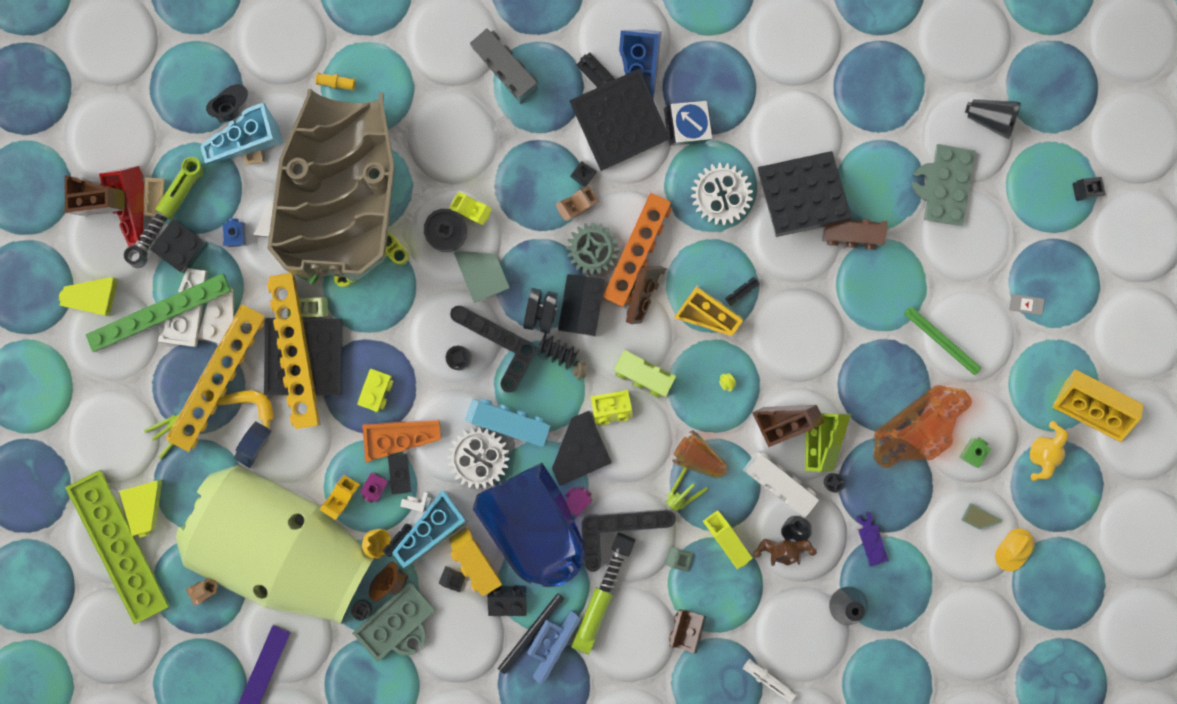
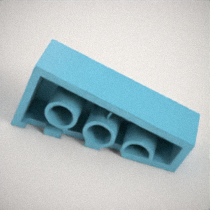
M472 398L465 418L467 422L544 447L551 426L546 423V419L535 416V419L528 417V413L519 410L517 413L510 411V407L501 404L499 407L492 405V401L483 398L479 401Z
M442 490L392 553L402 567L408 569L469 521L448 493Z

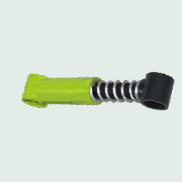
M188 157L184 159L181 170L155 208L156 216L151 218L152 222L148 224L147 229H144L145 233L140 235L141 239L135 245L133 244L124 251V259L132 267L142 268L146 265L149 247L152 246L151 243L153 241H156L155 237L163 229L162 226L167 224V219L172 220L196 181L203 177L205 169L197 158ZM197 165L195 171L189 172L191 166ZM139 253V258L136 261H132L133 255Z
M620 532L617 533L611 550H613L612 558L609 559L608 568L604 571L605 575L602 577V583L599 584L600 588L595 587L571 648L587 655L590 654L597 632L613 596L611 589L614 587V581H617L616 577L619 575V569L622 568L621 564L625 562V557H629L636 541L635 538Z

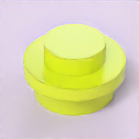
M730 373L720 375V386L723 390L731 392L736 386L735 379Z

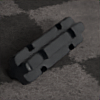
M755 277L748 280V283H744L733 294H729L725 298L726 302L732 306L738 299L740 300L750 293L751 289L760 285L759 281Z
M406 523L401 528V531L383 549L385 555L388 557L393 555L392 552L412 530V526Z

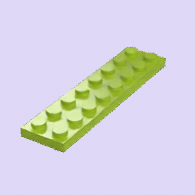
M98 470L66 486L65 489L133 624L135 625L170 607L135 535L132 536L129 523L102 470Z

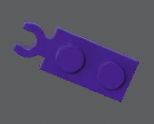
M866 512V521H862L860 515H857L856 519L863 527L857 530L869 566L871 567L889 560L877 524L871 525L872 515Z

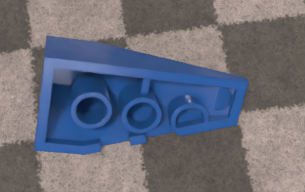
M621 30L619 52L623 61L624 73L627 74L639 68L654 100L662 31Z

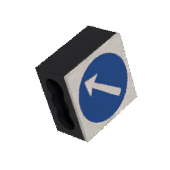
M707 101L670 104L664 108L669 146L704 143L712 139V127L710 126V112Z

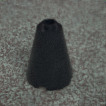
M973 99L972 103H967L965 113L968 114L967 118L1003 138L1009 139L1021 103L1017 101Z
M844 587L832 594L829 608L832 617L837 622L843 625H854L865 617L868 604L866 597L860 590L854 587Z

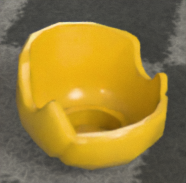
M384 529L368 531L362 541L363 552L369 558H381L385 555L383 549L391 541L390 534Z

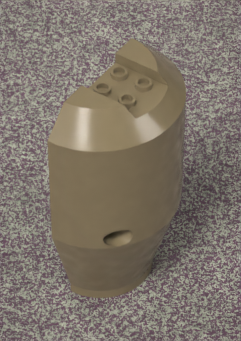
M312 89L307 90L306 99L279 158L267 247L286 271L311 279L316 274L319 276L347 277L349 281L361 279L384 262L395 165L384 109L383 92L379 93V99L372 102L349 103L323 97Z

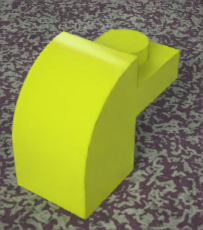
M457 192L449 209L479 225H484L489 219L492 210L491 207L460 192Z

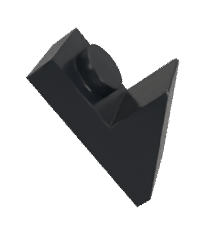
M1102 177L1080 179L1072 184L1076 201L1105 196Z

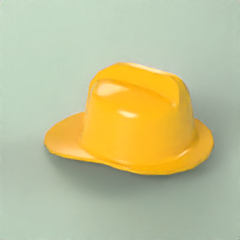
M1017 528L1011 530L995 552L997 565L1005 571L1018 570L1033 552V536L1025 529Z

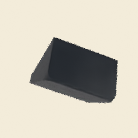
M445 566L439 584L444 588L460 592L466 577L462 572Z

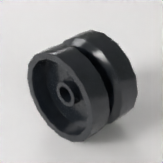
M439 209L433 211L427 217L424 223V236L434 249L450 253L458 250L464 244L467 238V226L457 212L451 209ZM444 228H449L447 235L443 233Z
M531 288L523 329L533 331L538 319L540 320L539 331L550 334L558 306L556 305L558 293L548 291L544 302H541V289Z

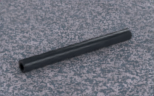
M559 593L554 596L497 669L505 674L540 631L546 619L548 620L563 602L564 597Z

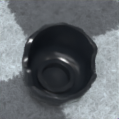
M790 516L782 525L781 535L785 540H808L812 535L811 523L801 516Z

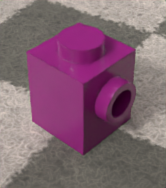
M371 472L360 492L364 495L363 499L371 503L374 501L378 502L390 480L375 472Z
M584 486L582 489L580 487L576 489L572 487L566 493L567 499L563 502V505L577 517L592 501L590 497L592 493Z

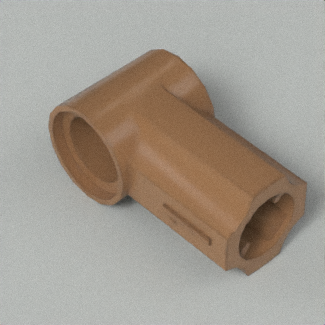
M208 578L185 590L193 605L196 606L217 593L218 584L216 581Z

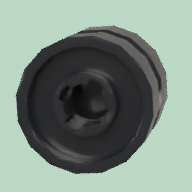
M457 345L449 348L446 352L445 360L451 369L460 371L469 367L472 355L466 347Z

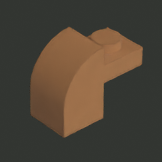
M588 186L580 189L571 197L558 202L555 206L560 216L565 221H570L599 203V200L591 187Z

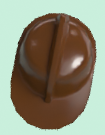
M395 562L388 563L372 580L369 587L370 599L379 601L387 594L399 593L407 581L408 575L398 569Z

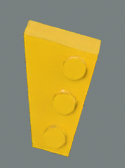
M469 526L449 537L452 549L450 554L455 562L459 561L462 567L460 569L466 578L469 576L471 579L470 585L475 593L479 591L483 597L502 585L500 577L489 559L484 555L480 544L473 538Z

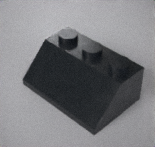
M567 274L558 331L596 337L605 279Z

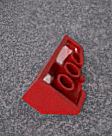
M140 166L99 173L101 184L125 191V210L114 211L113 214H117L121 221L119 227L128 246L135 245L141 239L140 235H143L144 182Z

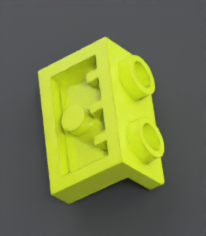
M370 368L357 405L374 410L375 412H380V409L384 410L387 403L385 395L387 391H391L394 383L391 380L392 376Z
M628 390L591 396L596 425H608L615 421L625 422L633 418Z

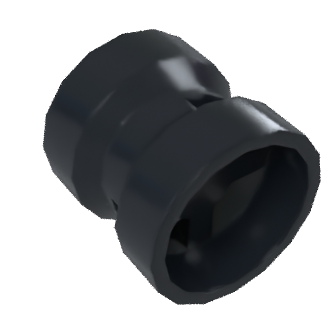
M365 599L357 601L351 608L353 618L358 621L367 619L373 610L371 603Z

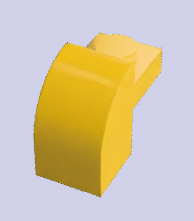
M343 475L335 485L331 495L322 504L320 511L336 520L347 508L360 484Z

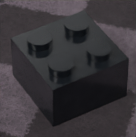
M172 219L150 250L179 272L185 274L187 268H191L209 243L178 220Z

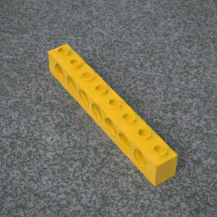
M286 273L269 276L270 281H267L268 292L272 293L273 298L270 301V306L276 316V319L273 320L274 328L279 333L277 346L282 351L280 364L281 368L285 369L286 374L283 377V382L289 392L286 399L288 407H291L292 410L290 415L291 426H294L295 429L321 425L295 274ZM282 289H286L288 292V296L284 300H281L279 297V292ZM285 308H289L291 311V315L287 319L282 316ZM289 327L294 329V335L291 338H288L285 334L286 329ZM295 346L298 351L294 357L289 355V348ZM295 365H298L301 369L298 376L292 373V368ZM298 384L304 387V392L301 395L295 392V387ZM301 403L307 406L305 414H301L298 410Z
M241 304L166 437L168 442L187 452L195 448L200 431L203 432L206 429L209 415L215 413L218 399L223 398L227 391L225 387L228 381L234 379L237 365H241L244 361L246 349L253 345L255 333L257 330L260 331L265 323L263 320L264 315ZM244 323H248L250 326L247 333L241 331V326ZM234 340L240 341V347L237 350H233L231 346ZM229 356L231 363L229 366L224 367L222 360L224 357ZM219 373L221 381L215 384L212 378L215 374ZM210 390L212 397L209 400H204V392ZM196 408H202V415L200 417H194L193 415ZM186 425L193 426V431L190 434H184V427Z

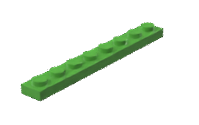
M222 273L85 335L92 352H97L232 292L226 275Z

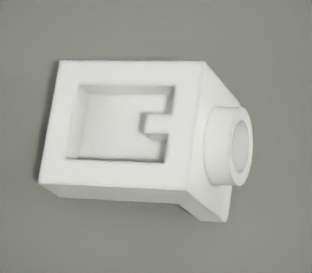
M424 492L422 501L418 502L419 498L408 496L407 499H402L400 507L424 512L425 508L428 509L430 506L431 497H428V492Z

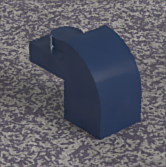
M255 421L239 442L233 459L251 468L259 451L267 443L272 431Z

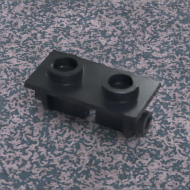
M590 52L587 55H583L576 64L596 87L615 79Z

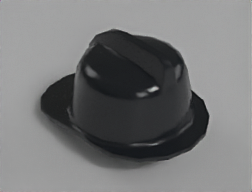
M240 84L229 86L208 102L206 106L208 115L217 118L220 123L234 120L239 114V107L244 104L248 97V90Z

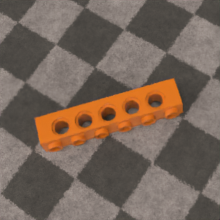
M650 192L604 292L603 299L622 308L624 304L629 305L632 298L630 291L636 285L637 273L640 267H646L649 260L645 258L648 252H653L657 244L654 242L656 234L660 236L665 226L661 223L664 217L668 218L672 211V207H669L670 201ZM657 212L660 216L659 220L651 221L649 213ZM649 229L652 236L645 239L641 236V231ZM636 246L642 247L644 250L643 255H634L633 248ZM629 263L634 264L636 267V271L632 274L625 271V266ZM625 281L628 284L627 290H618L617 283Z

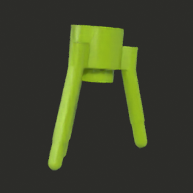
M179 414L176 416L172 415L170 418L145 429L144 432L147 433L167 424V428L152 438L155 441L171 430ZM169 443L158 458L162 459L174 444Z
M688 463L685 465L671 491L666 495L668 499L665 502L675 512L679 509L682 510L687 504L708 490L705 487L686 501L684 497L695 487L694 483L682 494L675 493L690 466Z

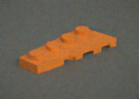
M440 419L362 425L365 463L441 440Z

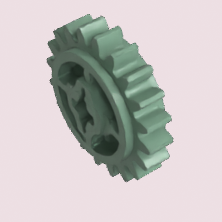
M592 222L591 228H589L587 223H584V230L578 226V234L571 232L574 239L567 240L572 245L567 246L566 249L572 252L567 257L574 258L570 264L577 263L576 270L582 267L583 274L590 270V275L592 276L594 270H597V273L600 275L601 268L608 271L606 265L613 266L614 263L611 259L618 258L613 254V252L619 251V248L613 247V245L618 243V240L612 241V238L615 236L614 233L607 234L609 227L602 230V224L596 228L595 223ZM592 234H598L602 236L606 241L597 242L596 240H594ZM585 236V246L577 249L579 240ZM590 241L594 247H598L595 251V257L591 251H587L590 248ZM608 248L606 258L600 262L599 253ZM579 256H589L593 264L585 263Z

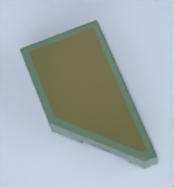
M969 503L961 519L977 529L1002 522V519Z

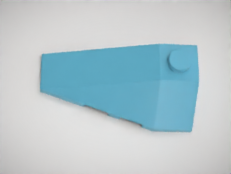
M260 103L245 109L241 113L242 115L236 120L230 121L225 129L217 132L204 142L200 147L205 164L265 150L283 143L278 124L266 104Z

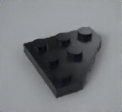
M589 410L571 418L552 467L559 486L612 463Z

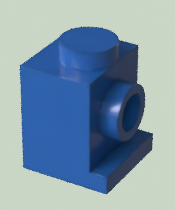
M237 218L227 219V223H222L223 246H246L245 223L239 222ZM231 229L236 230L235 235H230Z

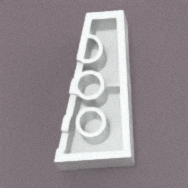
M756 452L743 468V471L802 517L806 518L819 501L815 497L817 493L809 487L807 489L800 485L802 482L794 475L792 477L788 476L785 473L787 470L780 464L774 465L770 461L772 458L766 453Z

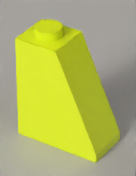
M108 277L65 286L59 294L60 306L110 316L118 279Z
M161 480L119 491L132 536L138 534L139 538L151 535L150 531L156 529L162 488Z
M718 510L703 520L705 526L737 570L747 565L753 559Z

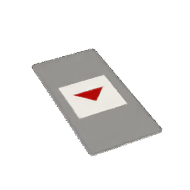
M1011 294L1009 310L1042 315L1044 299Z

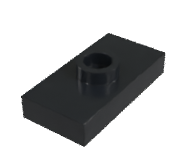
M408 454L388 456L392 494L411 492Z

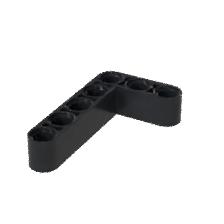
M463 306L453 307L450 317L454 322L515 353L500 382L503 391L508 393L514 392L518 388L536 353L534 344ZM458 309H462L465 314L461 320H457L454 317V313ZM474 318L481 320L482 324L478 329H474L471 326ZM491 327H496L499 332L494 338L488 335V330ZM508 336H513L516 340L515 344L511 347L505 344V339ZM524 345L532 346L533 351L528 356L522 353ZM518 361L524 365L523 370L519 373L513 370V364ZM509 378L515 382L511 390L506 389L504 386L505 380Z
M669 509L586 515L581 523L585 568L590 572H595L601 567L599 533L669 528L676 521L674 513ZM665 513L672 515L670 523L662 522L661 518ZM651 515L653 517L652 523L649 525L643 524V516ZM626 516L633 517L634 523L631 526L623 524V519ZM608 517L615 520L614 526L610 528L604 525V520ZM593 519L596 525L594 528L588 529L585 527V521ZM589 538H594L597 541V545L594 548L587 547L586 541ZM589 558H596L598 565L590 567L587 564Z

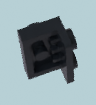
M520 585L499 586L488 593V616H526L527 587Z

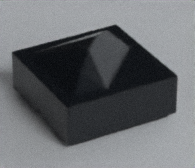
M581 161L570 177L583 187H586L597 171Z

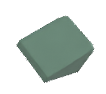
M670 547L666 565L688 572L693 553Z

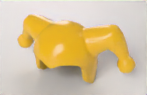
M1051 421L1049 427L1055 429L1056 436L1054 438L1040 436L1036 438L1031 446V462L1043 468L1041 473L1031 474L1030 478L1032 481L1050 479L1056 467L1060 466L1065 459L1064 445L1068 440L1069 434L1058 426L1055 421Z

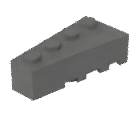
M486 28L470 42V46L521 104L538 89V81L531 73L529 74L525 70V66L519 59L516 60L512 56L513 52L507 45L503 46L499 42L500 37L494 30L490 32Z

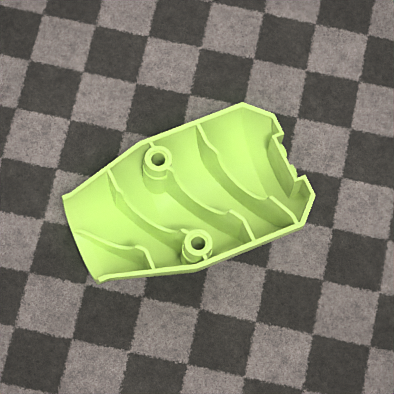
M240 465L211 473L197 491L201 497L195 502L193 513L189 515L185 525L178 528L176 534V542L183 566L207 579L216 581L222 587L266 609L326 619L342 624L346 610L362 578L374 560L363 552L362 545L336 520L320 511L321 506ZM299 514L304 517V524L298 523L297 516ZM262 586L267 589L268 593L263 591Z

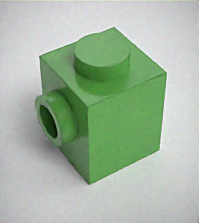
M971 438L959 458L975 468H980L991 448L987 446L988 442L982 438Z

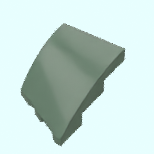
M454 252L474 303L510 289L496 254Z

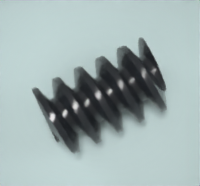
M545 333L537 348L538 356L545 353L546 360L552 356V363L559 360L558 365L560 367L566 363L565 369L568 370L573 365L580 349L574 353V346L567 349L566 342L560 346V339L554 343V336L546 339L547 333Z

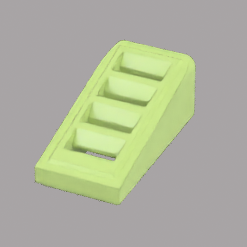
M327 297L299 298L301 312L302 302H304L305 313H302V317L328 316ZM310 302H312L313 313H310ZM287 308V318H289L291 311Z

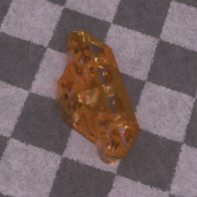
M934 385L874 431L873 459L876 464L882 468H890L900 460L935 459L952 445V432L956 419L969 409L972 404L971 397L965 389ZM943 390L952 391L940 400L939 397L943 394ZM959 398L965 399L963 401L964 405H957L956 407H954L958 410L957 412L956 410H950L947 413L948 417L943 416V414L945 413L944 410H949L953 407L952 405H956L960 402ZM927 402H930L934 410L929 408L919 416L917 413L929 405ZM906 418L913 424V426L908 424L899 432L896 431L897 428L907 422ZM885 434H887L892 442L887 440L879 446V440L882 441L886 437ZM940 436L946 437L944 439L945 444H937L941 440ZM931 441L937 444V448H932L931 450H929L930 455H924V453L926 452L924 448H931L934 446V444L930 443ZM897 444L904 445L902 447L903 451H896L899 448ZM890 449L891 451H896L894 455L898 457L895 458V456H890L887 458L888 463L881 462L883 460V455L889 456L890 454H892L887 450Z

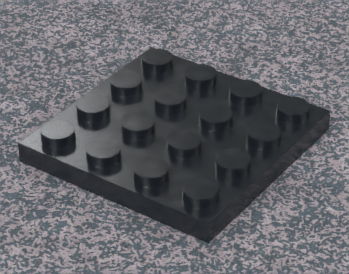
M639 68L569 100L600 171L668 140L667 130Z
M832 151L758 167L760 182L776 237L851 221V213Z
M265 318L264 395H289L288 388H285L283 377L286 376L285 369H282L280 364L282 351L277 346L279 333L275 331L273 320L276 318ZM303 318L315 394L342 395L343 319ZM292 327L287 328L285 331L288 338L294 335ZM295 346L290 347L289 355L291 357L296 356L297 348ZM295 365L292 368V373L298 376L301 369L298 365ZM298 384L295 387V392L301 395L304 392V387Z

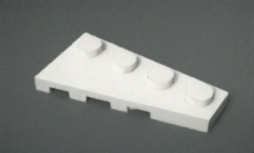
M187 268L178 292L206 281L208 271ZM203 305L167 320L158 342L197 347Z

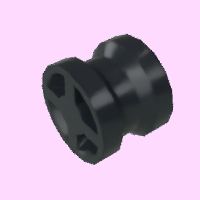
M829 473L825 476L823 482L824 487L834 493L840 492L845 484L843 477L837 473Z

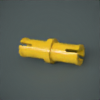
M318 73L315 83L316 85L329 86L336 90L341 88L354 91L356 79L340 77L339 74H334L333 76Z

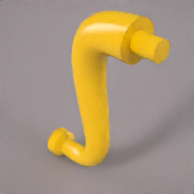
M210 390L205 391L203 394L206 400L212 397ZM246 390L226 394L223 398L218 399L216 405L256 404L258 407V419L262 420L263 426L270 429V420L274 419L273 407L269 398L263 393L255 390Z

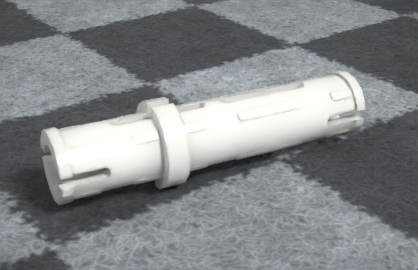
M751 659L743 666V670L754 676L757 682L765 684L788 703H791L795 698L796 692L770 675L766 668H761Z

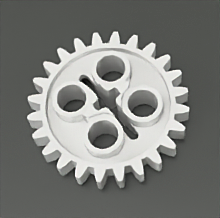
M719 163L715 169L712 164L710 166L711 171L704 168L705 175L698 173L700 180L693 181L697 187H691V190L696 192V194L690 196L696 199L692 206L698 205L695 212L702 211L701 218L708 216V223L714 219L715 225H717L719 220H721L722 225H725L726 220L732 224L733 217L736 220H740L739 213L742 215L746 214L743 208H750L746 202L753 200L751 197H748L753 191L747 189L751 183H745L748 176L741 177L743 170H740L738 173L735 172L736 166L729 169V163H727L725 168H722L721 163ZM715 178H718L721 191L726 192L724 200L728 206V210H725L722 197L717 196V194L719 193V188L715 182ZM723 178H730L733 182L732 186L726 187L722 182ZM712 184L715 190L713 193H707L704 186ZM731 195L738 197L739 203L737 205H732L729 202ZM712 202L720 203L721 209L719 211L712 210Z
M471 427L469 434L464 430V437L458 434L457 438L459 441H452L455 447L448 449L453 452L452 455L447 456V458L452 459L448 466H454L451 473L457 472L455 479L457 480L461 477L462 485L467 481L468 488L475 484L476 489H478L480 484H482L485 489L487 482L493 486V479L500 481L498 474L505 475L502 468H508V465L504 461H508L510 458L505 457L504 454L508 453L509 450H503L506 443L500 444L499 441L502 437L495 438V431L490 435L488 434L489 429L482 432L481 427H478L477 432H475L473 427ZM473 439H477L481 443L478 450H474L470 446ZM464 448L469 449L476 455L481 453V458L491 463L493 468H490L482 461L476 463V458L465 452ZM493 449L496 451L497 457L495 460L487 458L488 450ZM464 455L470 458L468 466H463L460 463V459ZM478 466L486 468L487 473L485 476L477 474L476 469Z

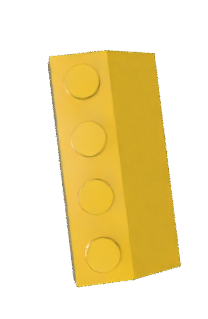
M1075 369L1064 382L1052 408L1122 442L1141 420L1143 404Z

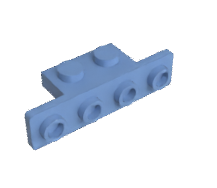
M573 611L569 612L562 626L546 619L527 652L530 656L541 661L533 675V678L541 685L549 678L553 666L558 662L561 652L568 645L572 633L579 625L581 618Z

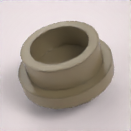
M576 361L575 365L572 366V375L576 377V380L586 377V364L581 363V361Z

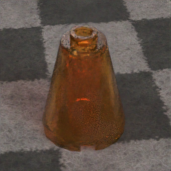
M690 431L689 434L691 435L688 438L684 437L674 452L676 460L673 459V463L715 479L723 477L727 472V463L696 431Z

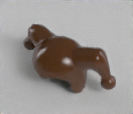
M763 539L753 552L756 558L761 556L762 551L770 553L771 566H775V562L787 566L797 562L800 565L801 555L805 551H809L811 556L817 554V550L813 548L809 540L796 542L782 540L776 542Z

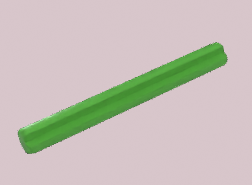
M913 307L907 308L904 314L968 371L976 375L981 370V366Z

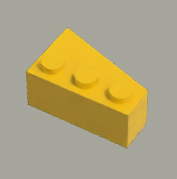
M697 285L674 316V319L699 325L733 336L744 319Z

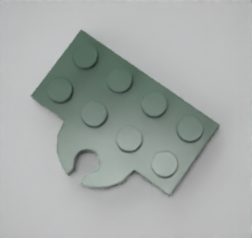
M937 144L934 162L918 167L912 176L922 175L926 178L924 186L919 185L917 182L911 183L914 193L920 199L927 201L924 220L963 226L975 150Z
M410 581L352 634L377 662L391 650L405 656L413 655L417 651L408 645V640L416 638L419 646L423 647L426 640V630L422 622L436 609Z

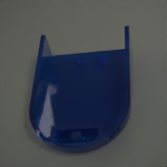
M543 463L535 465L476 495L472 510L511 568L521 579L530 584L531 582L540 584L542 587H556L569 582L579 573L585 556L584 542L562 493Z

